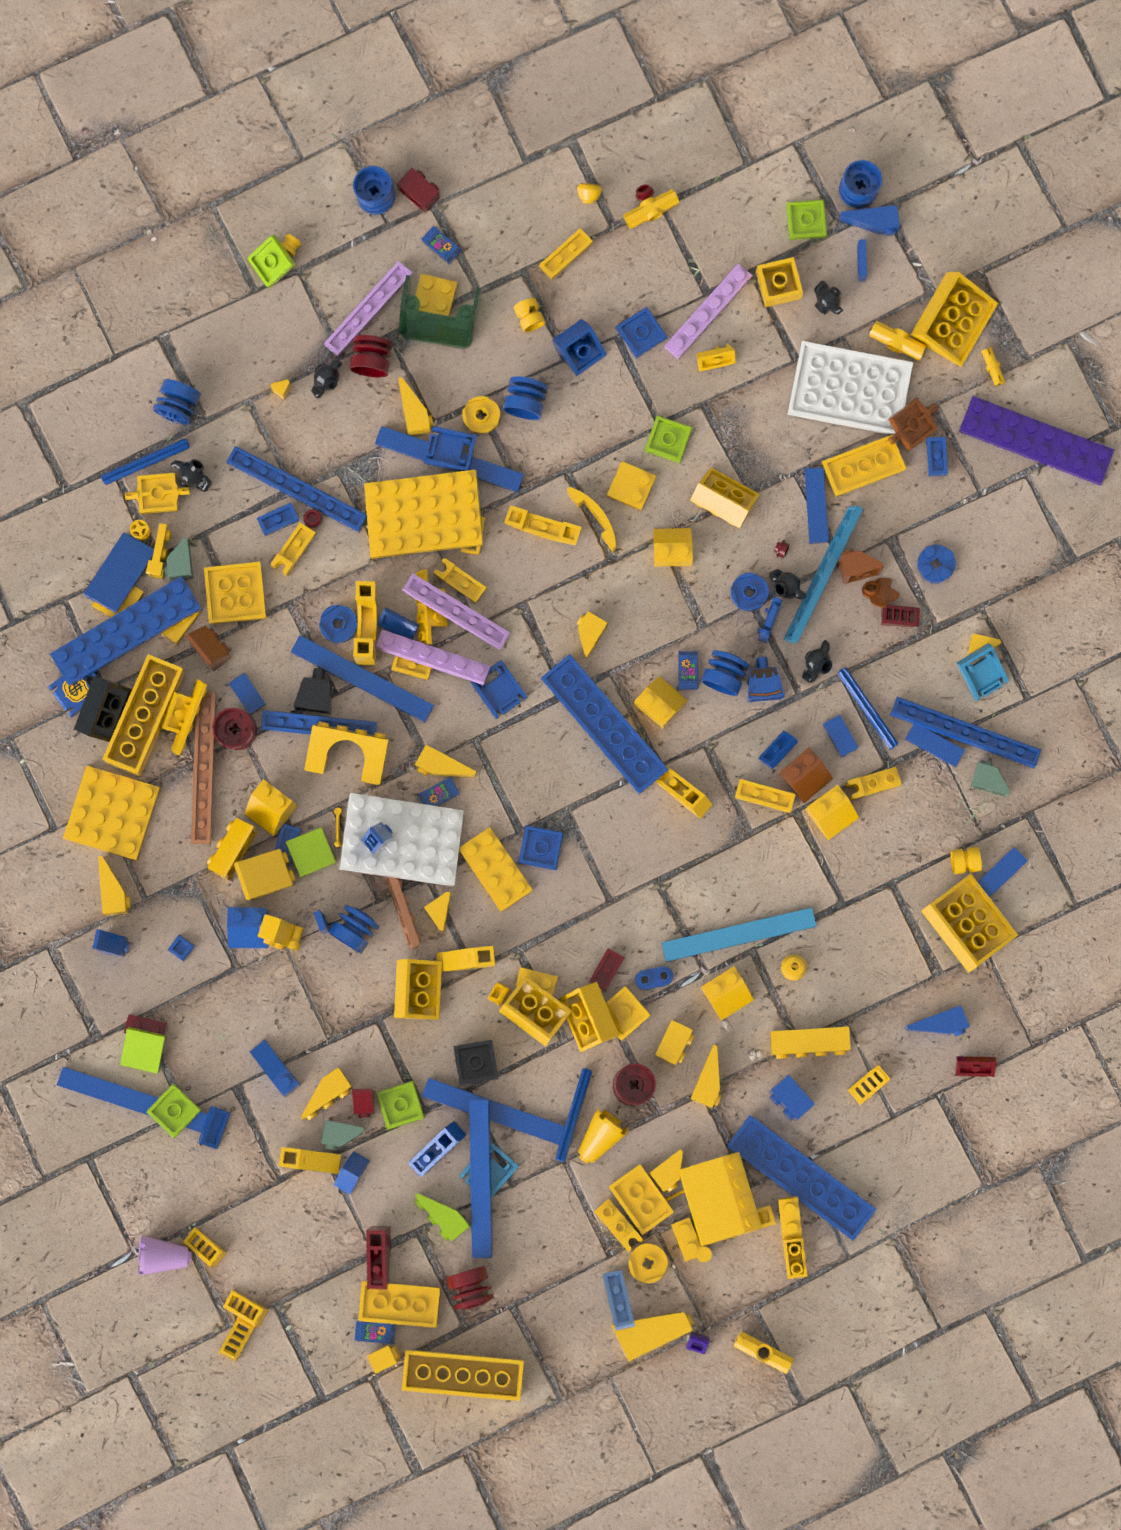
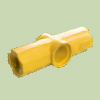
M670 189L655 198L650 197L644 200L638 207L623 214V218L628 228L632 230L647 221L652 222L658 219L664 212L679 205L680 201L675 191Z
M877 320L869 334L871 338L886 344V347L896 353L902 352L920 361L927 345L911 338L905 331L898 328L893 329Z
M740 1331L733 1347L787 1374L794 1358ZM761 1347H767L769 1350V1354L765 1358H761L758 1355Z

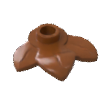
M890 578L868 581L862 587L863 596L869 598L874 606L881 608L887 607V602L895 601L900 596L899 592L890 587L892 583Z

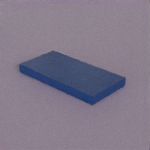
M123 532L83 593L84 596L117 614L147 568L148 560H152L154 549Z

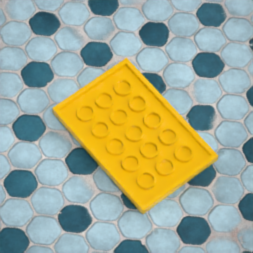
M476 470L364 483L370 557L372 559L484 545Z

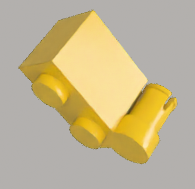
M265 914L258 937L264 939L263 943L281 950L286 947L299 951L301 945L299 941L304 928Z
M689 1217L670 1224L685 1262L696 1257L700 1262H708L711 1259V1250L708 1247L700 1246Z

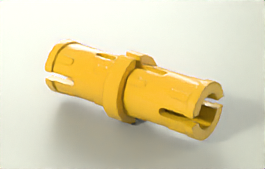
M989 347V350L987 348L982 350L981 354L987 365L986 370L990 373L994 386L997 387L999 386L998 384L1006 383V380L1003 377L1000 369L1001 364L997 362L993 348Z

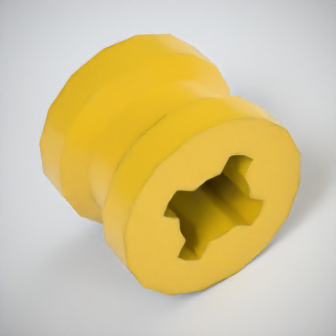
M286 234L284 236L285 240L281 244L288 254L294 257L296 249L300 248L302 243L294 236Z
M135 520L130 525V532L135 539L145 541L149 538L151 531L144 520Z

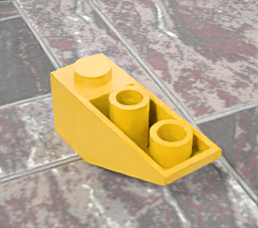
M494 946L436 953L437 961L442 962V972L496 967Z
M339 1067L321 1079L301 1116L302 1120L307 1118L310 1121L318 1115V1110L321 1108L328 1109L335 1104L333 1100L338 1097L342 1099L351 1093L350 1089L353 1087Z
M281 1147L279 1167L339 1174L341 1155Z

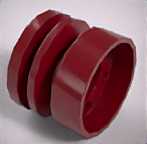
M355 336L352 351L356 354L351 356L349 370L366 377L382 378L388 376L390 362L385 358L391 357L390 350H392L393 343L378 336Z
M224 709L218 713L212 725L213 735L216 740L229 749L243 750L251 746L256 739L257 724L252 716L241 709ZM239 727L241 730L235 733L232 731L233 728Z
M634 1063L626 1065L616 1073L612 1088L619 1102L627 1106H637L645 1103L652 1097L656 1088V1080L649 1068L642 1064ZM629 1081H630V1082H634V1081L637 1082V1084H636L637 1090H636V1089L630 1090L629 1087H630L631 1085L629 1084Z
M485 1266L446 1277L449 1290L459 1289V1293L452 1297V1300L460 1298L462 1300L461 1303L454 1305L455 1310L475 1308L494 1299L493 1293L484 1295V1291L492 1289L491 1286L481 1285V1282L489 1278Z

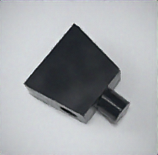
M314 668L312 678L303 677L294 702L295 709L331 715V682L323 680L325 670Z

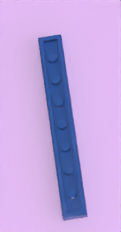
M381 426L375 445L422 461L425 458L433 460V458L426 457L427 441ZM462 453L460 459L467 461L468 455ZM472 457L469 470L477 471L478 480L518 493L524 474Z
M237 446L234 447L226 461L227 464L318 510L320 513L357 532H360L367 519V514Z
M300 635L290 651L292 654L424 723L434 707L433 704Z
M898 696L890 714L893 717L1031 768L1036 767L1041 749Z
M66 1067L62 1068L57 1082V1086L149 1115L146 1111L159 1099ZM200 1112L186 1128L202 1132L208 1114Z
M428 1078L422 1097L469 1113V1100H489ZM490 1100V1121L560 1145L565 1126Z
M469 1100L472 1258H492L490 1100Z

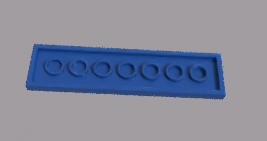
M181 576L51 652L50 655L68 686L71 687L202 610Z
M570 654L541 677L543 683L639 795L668 771V768Z
M751 1115L748 1116L727 1145L733 1152H739L741 1158L789 1194L797 1196L801 1203L852 1241L855 1240L876 1211L873 1206Z

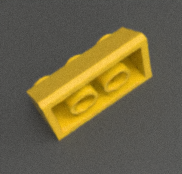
M710 467L698 483L690 501L698 507L710 511L714 516L720 517L728 521L729 524L740 528L760 494Z
M238 818L229 823L226 829L228 833L225 838L222 837L219 840L216 854H212L207 861L209 865L207 868L228 881H230L236 871L234 863L243 859L258 832L254 826Z
M397 960L394 1018L439 1020L441 961Z
M525 976L499 1012L546 1047L572 1010Z
M597 982L580 987L559 998L561 1003L572 1010L567 1021L580 1053L619 1036L617 1027L613 1022Z

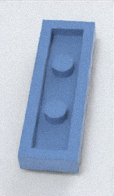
M622 1270L603 1274L615 1330L635 1327Z

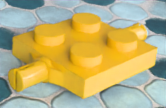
M175 473L137 476L138 486L136 492H125V499H137L140 514L178 511L179 495H190V487L178 488Z

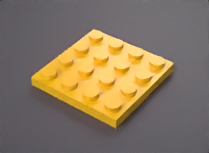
M86 765L63 839L137 861L160 787Z

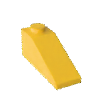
M399 377L408 435L416 436L431 433L430 427L434 426L432 415L428 416L427 409L404 379Z
M425 745L415 763L416 768H418L417 772L424 776L430 774L431 776L476 777L477 771L428 745Z
M666 765L668 771L655 782L687 810L701 819L713 804L705 794Z
M98 856L102 913L105 916L129 913L128 909L131 908L130 897H127V893L103 856Z
M714 1044L690 1098L710 1108H713V1105L717 1106L722 1096L718 1094L720 1091L717 1046Z

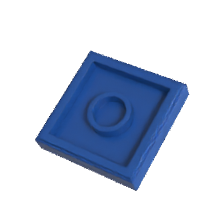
M645 307L616 326V330L635 358L640 357L668 338L648 307Z
M526 825L518 863L556 871L564 832Z

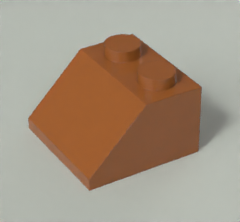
M853 549L842 552L843 555H840L837 562L843 584L880 575L884 567L880 561L859 550L853 551Z
M205 625L185 636L213 672L231 658L229 655L231 650L224 642L220 644L217 640L219 635L213 628L208 629Z
M810 747L779 773V776L803 803L833 779L823 762Z

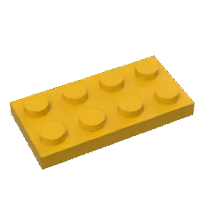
M892 435L822 461V466L835 497L906 471V466L896 442L892 445L889 443L891 441H888V438Z
M490 827L459 847L460 853L500 912H503L533 891Z
M362 1281L358 1321L437 1328L440 1288L388 1283L387 1289H367V1281Z

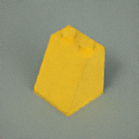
M277 849L234 863L246 900L253 901L295 886L293 881H296L293 870L289 871L287 865L290 862L287 852Z

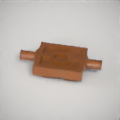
M915 398L888 418L895 430V434L888 438V441H891L889 443L893 445L900 439L907 450H912L937 430L931 416L939 409L936 407L937 405L933 403L929 408H926L922 405L919 398Z

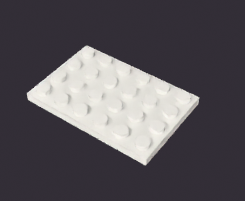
M802 341L787 415L894 435L895 430L888 418L905 406L913 362Z
M350 793L339 869L454 886L464 810ZM382 822L383 825L386 824L391 828L393 839L373 855L361 839L369 828Z

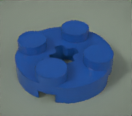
M942 545L926 547L920 553L917 560L918 571L930 583L944 582L952 576L956 567L953 552ZM937 559L942 566H938V569H935L931 561L934 562Z
M744 573L733 582L730 595L733 603L739 610L756 611L766 603L769 588L766 581L757 576V574ZM748 587H750L751 590L755 591V593L752 594V597H749L744 593L747 591Z
M332 605L323 611L319 627L322 635L327 640L335 644L344 643L355 635L358 627L357 618L349 607ZM342 620L344 622L342 623V628H334V621Z

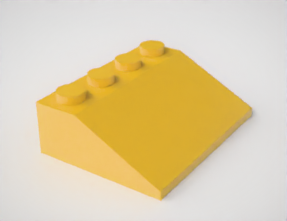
M959 271L946 272L910 336L927 345L928 349L962 367L996 309L998 302Z
M969 874L922 910V913L968 973L1018 936L972 874Z
M739 1152L678 1170L701 1246L754 1232L762 1228Z

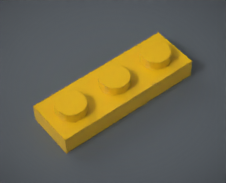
M579 228L540 263L539 268L553 280L591 246L593 241Z
M740 779L735 798L791 813L796 794Z

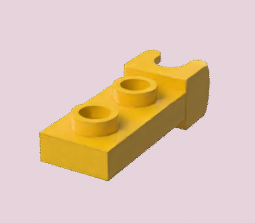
M159 523L153 558L148 560L146 570L148 577L163 579L164 577L163 560L167 559L168 549L165 548L166 543L170 542L171 531L167 524Z
M299 523L281 551L271 562V567L276 569L280 564H284L283 573L286 577L289 576L295 567L294 565L315 537L316 532Z
M443 558V565L447 569L444 572L434 570L433 575L476 604L487 587L446 558Z
M896 767L845 782L846 787L853 786L856 788V793L850 796L851 801L902 785Z
M609 1199L594 1211L629 1253L632 1251L629 1245L631 1239L634 1238L640 1243L644 1241Z

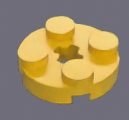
M474 397L468 401L463 409V422L471 433L488 434L498 427L500 421L499 407L488 397ZM479 411L487 414L483 420L476 417V415H479Z
M647 1243L639 1245L630 1254L628 1265L631 1274L638 1281L654 1283L660 1280L666 1273L668 1260L662 1249ZM645 1258L654 1261L651 1269H648L646 1266L643 1267L642 1263L645 1262Z

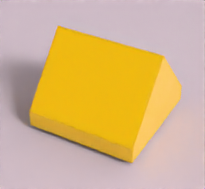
M287 379L271 383V388L275 394L285 400L291 389V384Z
M497 982L487 999L502 1007L512 991Z

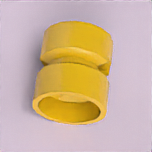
M536 298L525 299L513 307L517 317L521 318L520 325L523 332H531L545 325L546 322L542 313L538 312L540 308Z
M978 846L969 847L966 851L962 848L950 851L954 875L963 874L966 870H969L970 873L982 871L981 854Z

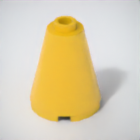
M598 1108L579 1147V1158L587 1164L589 1162L594 1163L629 1132L628 1128L625 1126L623 1129L620 1126L622 1122L606 1110L601 1112V1108Z

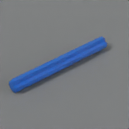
M184 438L102 474V481L105 485L189 449V443Z
M846 667L839 670V677L890 750L898 745L897 740Z
M583 1068L557 1151V1161H566L592 1071L590 1069Z

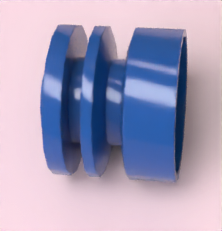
M857 160L849 164L839 184L840 198L849 207L856 209L866 208L871 205L881 188V171L871 161Z
M368 166L356 174L353 180V190L360 208L371 215H380L387 212L395 202V190L389 173L378 166Z
M511 377L509 381L510 386H508L507 390L512 395L505 397L503 411L522 419H541L544 405L538 401L546 400L545 394L548 392V386L528 377Z
M164 379L160 393L166 398L158 397L156 399L158 404H155L152 410L166 420L189 425L191 422L189 416H193L194 412L187 406L196 407L201 393L184 383Z
M713 650L711 656L714 659H709L708 663L715 669H705L701 682L721 693L737 696L742 683L736 677L745 678L746 673L744 671H748L750 665L734 654Z
M345 904L343 909L349 913V916L340 913L339 916L345 922L341 924L334 921L328 933L351 949L362 954L368 945L363 935L373 937L374 934L368 928L371 927L374 930H378L380 926L374 922L372 917L360 909Z

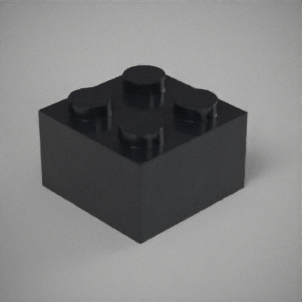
M492 1040L453 1046L460 1086L499 1079Z

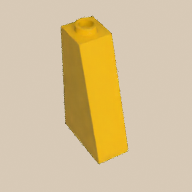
M683 1311L635 1319V1327L616 1331L614 1324H612V1328L628 1361H631L692 1331L691 1326L694 1323L690 1315H685Z

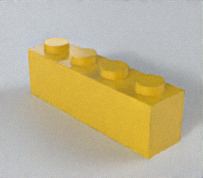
M849 1027L770 1032L771 1056L776 1055V1059H785L791 1054H795L796 1058L807 1057L808 1053H815V1057L827 1056V1052H834V1055H846V1051L851 1050Z

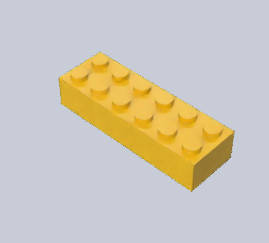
M147 655L102 760L105 763L141 777L162 729L160 726L174 691L178 692L186 671L183 668L152 655Z
M406 1349L402 1391L520 1401L524 1360Z

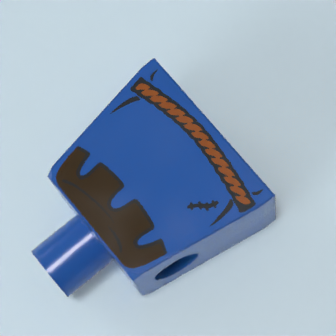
M767 657L756 658L757 668L750 669L747 703L784 699L785 695L777 667H768Z

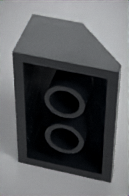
M94 676L74 730L89 737L110 742L132 689Z

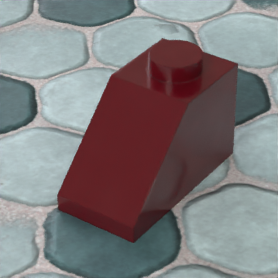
M352 1089L354 1114H359V1118H369L370 1114H375L374 1090Z

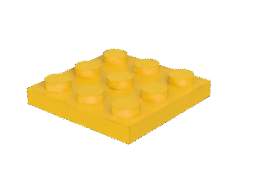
M261 562L204 568L210 625L267 619Z

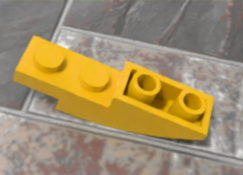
M798 1197L778 1198L787 1278L807 1277Z

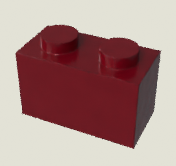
M411 168L397 182V188L422 212L426 213L440 198L439 188L433 182L429 183L420 170L415 171Z

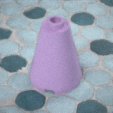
M140 1236L138 1253L140 1267H138V1275H148L187 1267V1263H191V1251H188V1247L148 1236Z

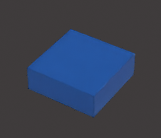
M178 935L168 951L184 962L195 946L181 935Z

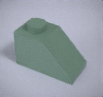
M183 538L167 557L164 572L165 576H168L171 581L181 576L184 580L193 579L190 541L188 538Z
M987 761L976 764L970 787L1007 798L1010 790L999 770Z
M326 1120L321 1143L326 1144L325 1148L337 1150V1147H343L363 1134L365 1128Z

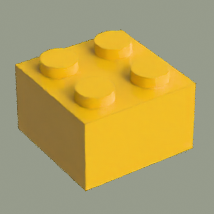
M794 257L757 266L756 275L765 308L802 299L803 290Z

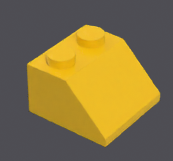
M691 528L653 529L654 567L692 566Z
M659 676L636 698L634 705L661 729H664L688 700Z
M263 779L251 794L244 814L275 836L298 806Z
M836 785L805 809L827 840H830L859 819L853 805L839 785Z
M734 966L701 986L702 992L721 1021L754 1001L745 982Z

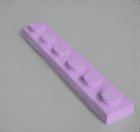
M398 261L324 342V345L339 357L354 341V337L364 330L411 278L413 273Z
M737 264L667 342L664 348L679 360L752 278V274L740 264Z
M413 573L402 589L403 592L498 650L502 648L510 633Z
M382 630L376 644L377 650L484 685L490 671L489 665Z

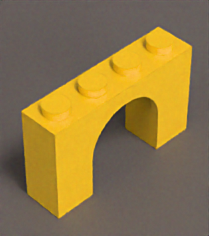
M356 581L355 600L358 610L357 638H354L353 657L357 665H376L378 588L375 581Z
M318 721V724L312 726L305 771L324 774L331 746L341 740H350L358 744L364 753L365 762L361 782L376 785L382 783L390 738H386V734L375 732L374 735L367 734V730L363 729L351 731L348 730L347 726L337 725V728L331 727L329 723Z

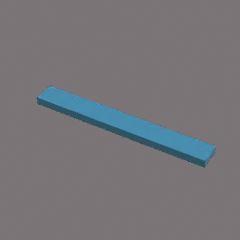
M848 506L806 592L807 598L802 600L785 634L784 640L786 642L798 643L863 509L861 507Z
M812 908L662 942L665 960L668 962L816 927Z

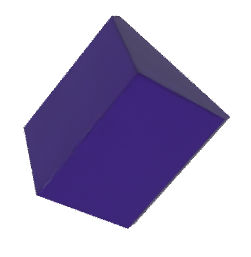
M691 1331L686 1349L705 1354L710 1337Z

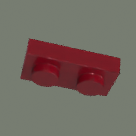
M608 948L589 983L597 982L599 988L606 992L625 957Z
M128 1014L124 1033L126 1034L128 1027L164 1035L167 1023Z
M957 1056L956 1076L995 1077L996 1057Z

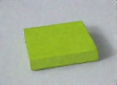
M824 200L786 203L789 240L827 238Z
M271 235L247 258L267 288L275 285L296 265L276 235Z
M657 415L644 452L681 463L693 427Z
M321 827L285 842L300 878L336 863Z
M128 1027L120 1065L158 1074L166 1035Z
M414 1081L376 1092L387 1130L425 1118Z
M173 1083L146 1112L175 1139L202 1110Z

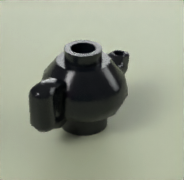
M823 280L820 281L814 288L817 298L815 307L824 315L829 311L837 315L842 313L843 309L840 307L841 291L835 286L830 288Z
M335 360L330 365L322 363L315 368L314 385L311 389L315 398H321L325 390L336 388L340 378L338 369L342 366V362Z
M192 459L190 462L174 460L170 464L171 467L178 470L180 483L183 486H197L198 489L206 492L212 485L211 480L204 475V465L196 459Z
M779 569L769 573V578L775 582L774 592L779 597L786 599L794 597L797 599L807 598V594L800 590L801 582L795 574L791 572L783 573Z
M827 640L822 642L821 648L809 651L805 655L806 669L802 674V678L809 683L814 682L818 674H826L832 668L833 664L829 655L830 644Z

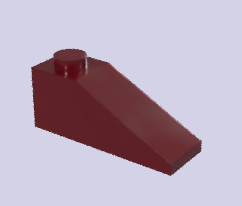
M371 1226L366 1230L367 1289H387L391 1253V1226Z

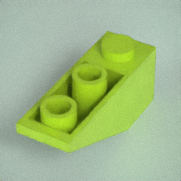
M417 1193L415 1195L417 1198L415 1203L421 1210L426 1209L429 1213L427 1218L433 1225H439L442 1229L439 1233L446 1241L448 1239L451 1242L454 1241L470 1227L459 1211Z

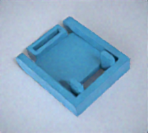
M989 643L957 662V666L975 701L980 700L977 691L984 698L1002 687L1003 685L999 680L1000 677L1005 684L1009 682L993 646ZM983 655L985 656L983 659L979 660L978 662L974 663L973 665H970V663H972L973 661L977 660V659L980 658L981 656H983Z
M490 1141L491 1154L495 1150L509 1162L503 1168L491 1158L492 1198L519 1166ZM470 1164L459 1175L461 1179L467 1173L470 1175ZM469 1176L465 1180V1182L471 1187V1179Z

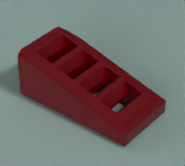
M887 605V607L881 608V625L919 627L920 608ZM888 611H892L891 620L888 619ZM896 611H899V620H895ZM903 612H907L906 621H903ZM910 612H914V622H910Z

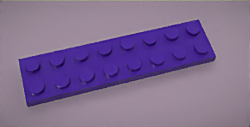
M972 396L959 430L960 433L1100 486L1114 453L1112 448Z

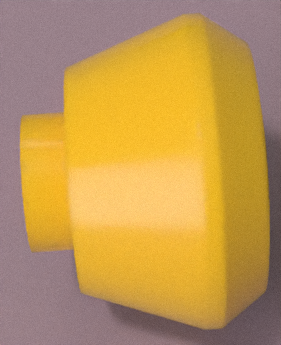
M580 183L577 186L579 198L583 199V203L594 204V201L598 200L602 188L597 184Z
M788 955L781 963V972L789 980H799L807 972V963L800 955Z

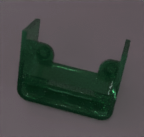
M406 275L400 306V335L409 340L459 349L469 348L473 343L481 302V288L476 289L473 305H461L457 309L456 317L419 311V299L415 295L410 294L411 278L409 275Z

